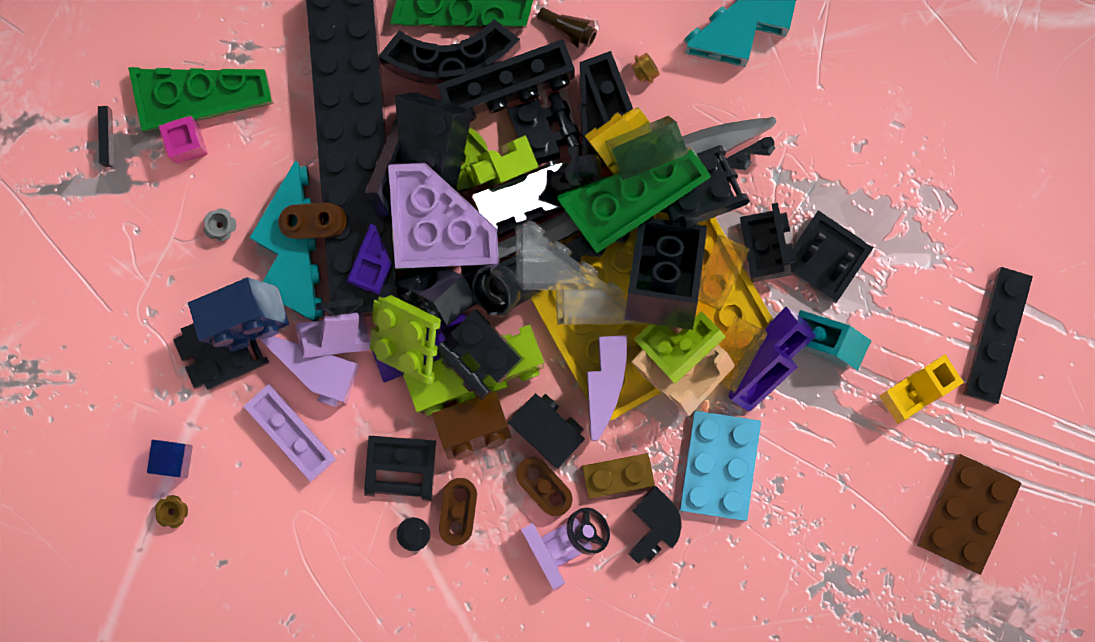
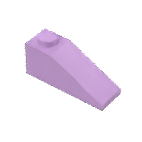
M276 336L260 339L310 391L319 394L317 401L337 407L339 401L347 404L360 367L357 363L333 355L303 358L300 346L297 343Z

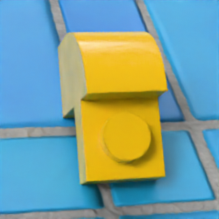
M944 354L894 384L893 387L879 395L896 423L899 424L925 406L944 397L964 382L947 355Z

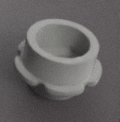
M219 208L215 211H210L204 218V232L210 239L216 238L218 241H225L236 230V220L234 217H231V213L226 209ZM218 222L223 223L221 228L217 227Z

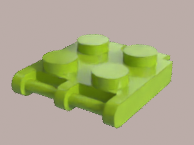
M392 295L386 298L379 297L378 301L374 300L372 323L376 325V329L371 327L369 348L374 351L377 356L376 359L424 383H433L435 373L432 372L433 356L437 355L438 347L435 345L436 329L440 328V318ZM427 328H429L428 341H426ZM424 355H426V365H425V368L423 367V364H424Z

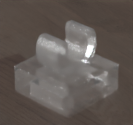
M507 439L499 447L492 449L483 447L475 450L485 482L516 472L517 469Z

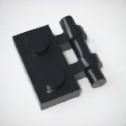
M553 92L548 96L551 106L542 109L539 99L507 108V116L516 138L518 139L526 135L538 165L560 159L558 147L567 145L568 147L578 146L580 150L582 148L579 140L581 136L577 125L572 124L569 116L571 113L567 101L562 99L559 92ZM557 121L560 130L552 133L549 123Z
M473 310L451 333L453 338L459 343L454 350L444 341L437 346V354L443 359L441 363L448 370L452 369L464 381L462 385L469 392L473 391L481 400L491 392L483 383L489 375L497 383H501L524 360L516 349L478 310ZM468 353L480 365L475 372L462 361Z

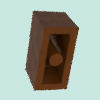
M496 391L490 392L483 400L476 397L432 413L448 460L468 458L476 450L484 447L489 449L503 445L507 439L512 438Z

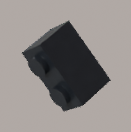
M535 393L511 418L508 424L558 470L585 440L581 435L584 429L570 416L567 420H564L556 412L560 406L546 393L542 397Z

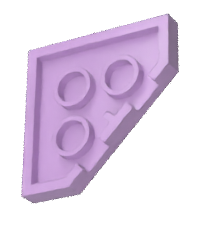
M426 163L388 165L395 268L499 263L497 228Z

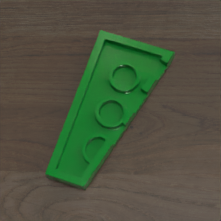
M128 67L143 133L160 130V125L190 115L196 121H201L274 104L265 69L204 70V68H190V70Z
M690 146L558 195V201L595 252L598 253L711 178V176Z

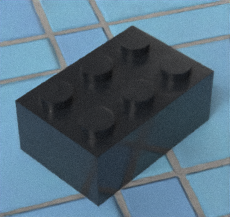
M649 218L638 226L624 320L693 330L707 233L706 225L695 224L686 227L684 222L672 225L671 220Z

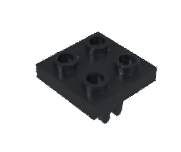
M818 210L794 244L796 263L790 264L791 273L794 277L836 304L874 247Z

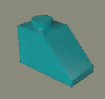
M800 310L798 315L807 322L816 334V337L803 349L833 363L858 371L872 340L851 325Z

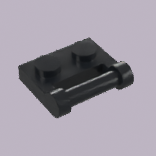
M369 435L364 496L375 497V494L422 497V501H432L437 441ZM377 470L422 473L423 483L379 481L376 478Z

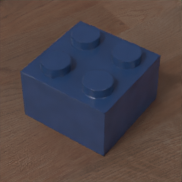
M249 277L188 302L198 340L213 344L214 347L229 348L230 351L244 349L250 345L249 341L258 337L260 339L273 337L279 333L278 329L290 325L279 288Z

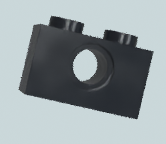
M444 266L410 268L394 282L401 293L399 296L400 300L440 318L441 324L447 327L476 301L464 276Z

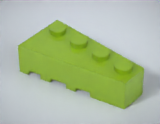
M530 324L519 328L520 334L514 336L511 334L502 335L524 360L501 383H497L489 375L483 383L491 392H498L508 388L507 381L520 377L521 382L540 376L539 369L544 368V360ZM469 353L462 359L473 372L480 367ZM443 359L433 362L432 372L435 373L433 383H424L406 373L403 374L416 412L418 414L425 412L426 417L432 416L433 412L444 409V404L455 400L458 404L476 398V394L473 391L469 392L462 385L464 381L452 369L448 370L441 363Z

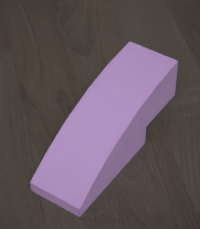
M627 335L599 337L600 371L587 372L591 442L599 440L618 402L624 380Z

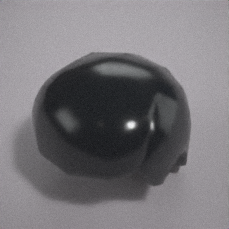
M490 264L477 270L472 279V293L477 304L487 311V315L501 314V317L512 311L520 300L521 285L517 275L510 268L499 264Z

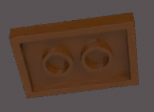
M957 454L917 546L981 575L1022 482L962 454Z

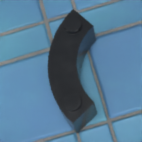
M493 19L483 30L474 36L452 45H437L435 43L423 42L399 30L379 54V59L385 68L403 78L427 85H437L512 58L521 49L520 38Z

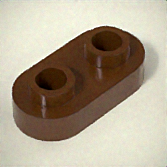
M332 203L295 204L286 207L281 212L278 223L281 232L288 238L296 240L334 238L344 231L347 217L340 206ZM325 214H328L329 222L323 225L322 218ZM296 216L298 222L296 226L292 227L291 219Z
M529 457L520 462L516 470V478L520 486L546 514L551 516L565 514L570 509L573 501L570 489L542 459ZM530 468H536L540 473L539 478L535 481L529 480L526 476ZM552 493H559L562 496L560 505L553 506L550 504L549 496Z
M455 478L448 482L444 488L439 534L443 541L449 545H462L470 539L473 533L478 493L475 485L468 479ZM459 488H463L467 492V498L461 502L457 501L454 496L455 491ZM453 522H459L463 527L459 535H454L450 531V525Z

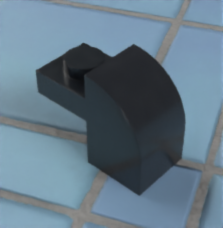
M654 486L631 510L650 528L648 533L628 553L638 564L642 560L649 563L660 552L661 548L657 544L661 540L669 548L673 549L681 534V516L677 507L657 486Z

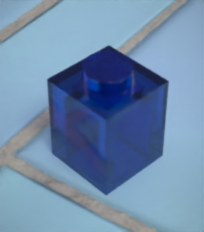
M152 439L147 473L188 478L193 445Z

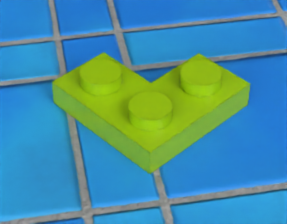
M701 311L695 317L693 330L682 329L676 335L669 326L650 324L634 340L676 384L726 336Z

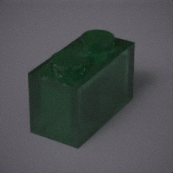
M669 115L605 141L615 170L623 180L688 154L677 121Z

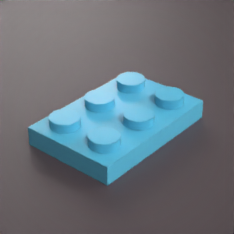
M694 411L679 511L747 521L761 428L760 420Z

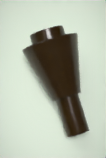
M544 7L538 12V20L555 27V30L578 50L581 51L585 46L590 47L593 44L597 35V29L594 28V20L563 14L559 15Z

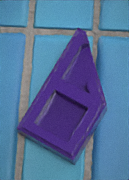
M371 223L347 283L380 295L392 263L376 226Z

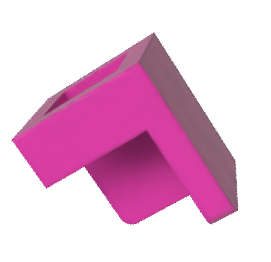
M191 115L159 126L168 157L174 163L180 164L208 154L199 124Z

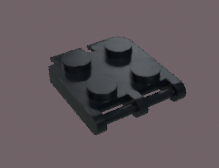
M723 145L697 153V156L710 173L711 178L665 208L672 225L684 222L686 227H690L743 207L750 202L748 195L742 193L736 180L738 175L735 169L730 168L725 158L726 150ZM718 159H719V161H720V163H721V165H722V167H723V169H724V172H722V170H721V168H720V165H719V163H718ZM731 186H732V188H733V190H734L736 196H734V194H733V192H732V190H731Z
M194 323L181 328L183 335L173 339L181 361L185 362L192 358L195 363L185 367L194 389L205 386L210 391L270 363L267 357H263L256 339L249 341L257 358L254 361L248 347L237 351H230L229 348L214 347L213 344L199 341Z

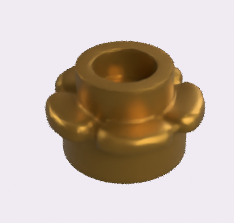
M648 52L640 57L637 54L634 56L636 63L632 65L635 74L641 82L647 79L652 84L653 79L661 75Z
M168 495L166 499H160L155 506L156 520L163 527L178 528L184 523V518L188 516V506L181 501L179 496ZM171 508L175 511L173 515L169 514V509Z

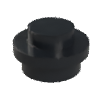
M407 518L398 526L397 540L408 551H419L430 540V528L420 518Z

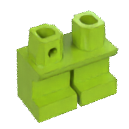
M526 135L501 146L504 154L502 157L494 150L476 156L479 162L464 169L471 188L486 181L488 186L492 187L538 168L539 166Z

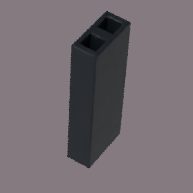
M108 105L98 106L99 164L103 167H114L112 109Z

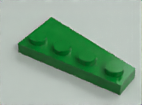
M396 0L390 25L486 27L495 19L505 28H527L534 0Z

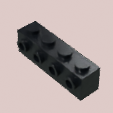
M564 39L437 84L442 101L473 110L472 122L477 119L476 115L485 111H489L490 114L497 113L508 107L507 103L520 99L521 102H527L537 98L539 92L551 88L552 91H557L571 84L570 80H573L575 77V68Z

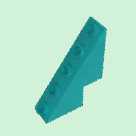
M735 0L736 2L728 9L722 6L709 17L708 20L711 22L703 30H700L699 27L695 28L684 38L683 41L687 44L685 54L746 67L750 58L755 31L786 37L791 27L796 0Z
M294 161L252 232L250 239L278 255L262 282L279 288L283 305L311 321H319V317H324L325 312L324 310H315V303L323 302L322 297H317L315 285L321 284L319 265L313 264L312 251H317L316 239L296 240L288 238L281 232L278 223L279 216L286 207L295 204L312 203L311 198L306 199L304 186L310 185L307 165L300 166L297 161ZM296 216L291 219L292 227L296 226L298 222Z

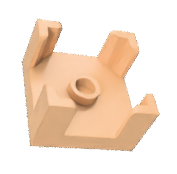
M669 327L676 335L683 329ZM719 345L714 347L676 384L644 350L632 361L638 372L688 416L735 367L729 354Z

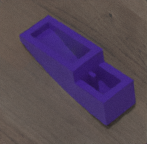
M786 306L769 323L750 349L734 379L728 395L731 401L750 412L798 368L792 358L816 337V334L801 316Z

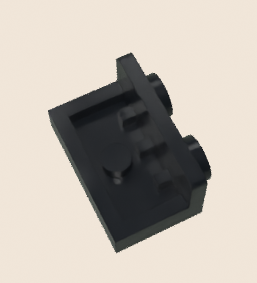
M778 202L771 204L773 211L740 217L752 283L792 275L790 264L796 263L793 242L786 244L784 233L790 232L787 212L780 213Z

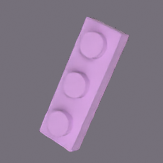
M270 384L265 386L243 406L310 482L314 481L337 460Z

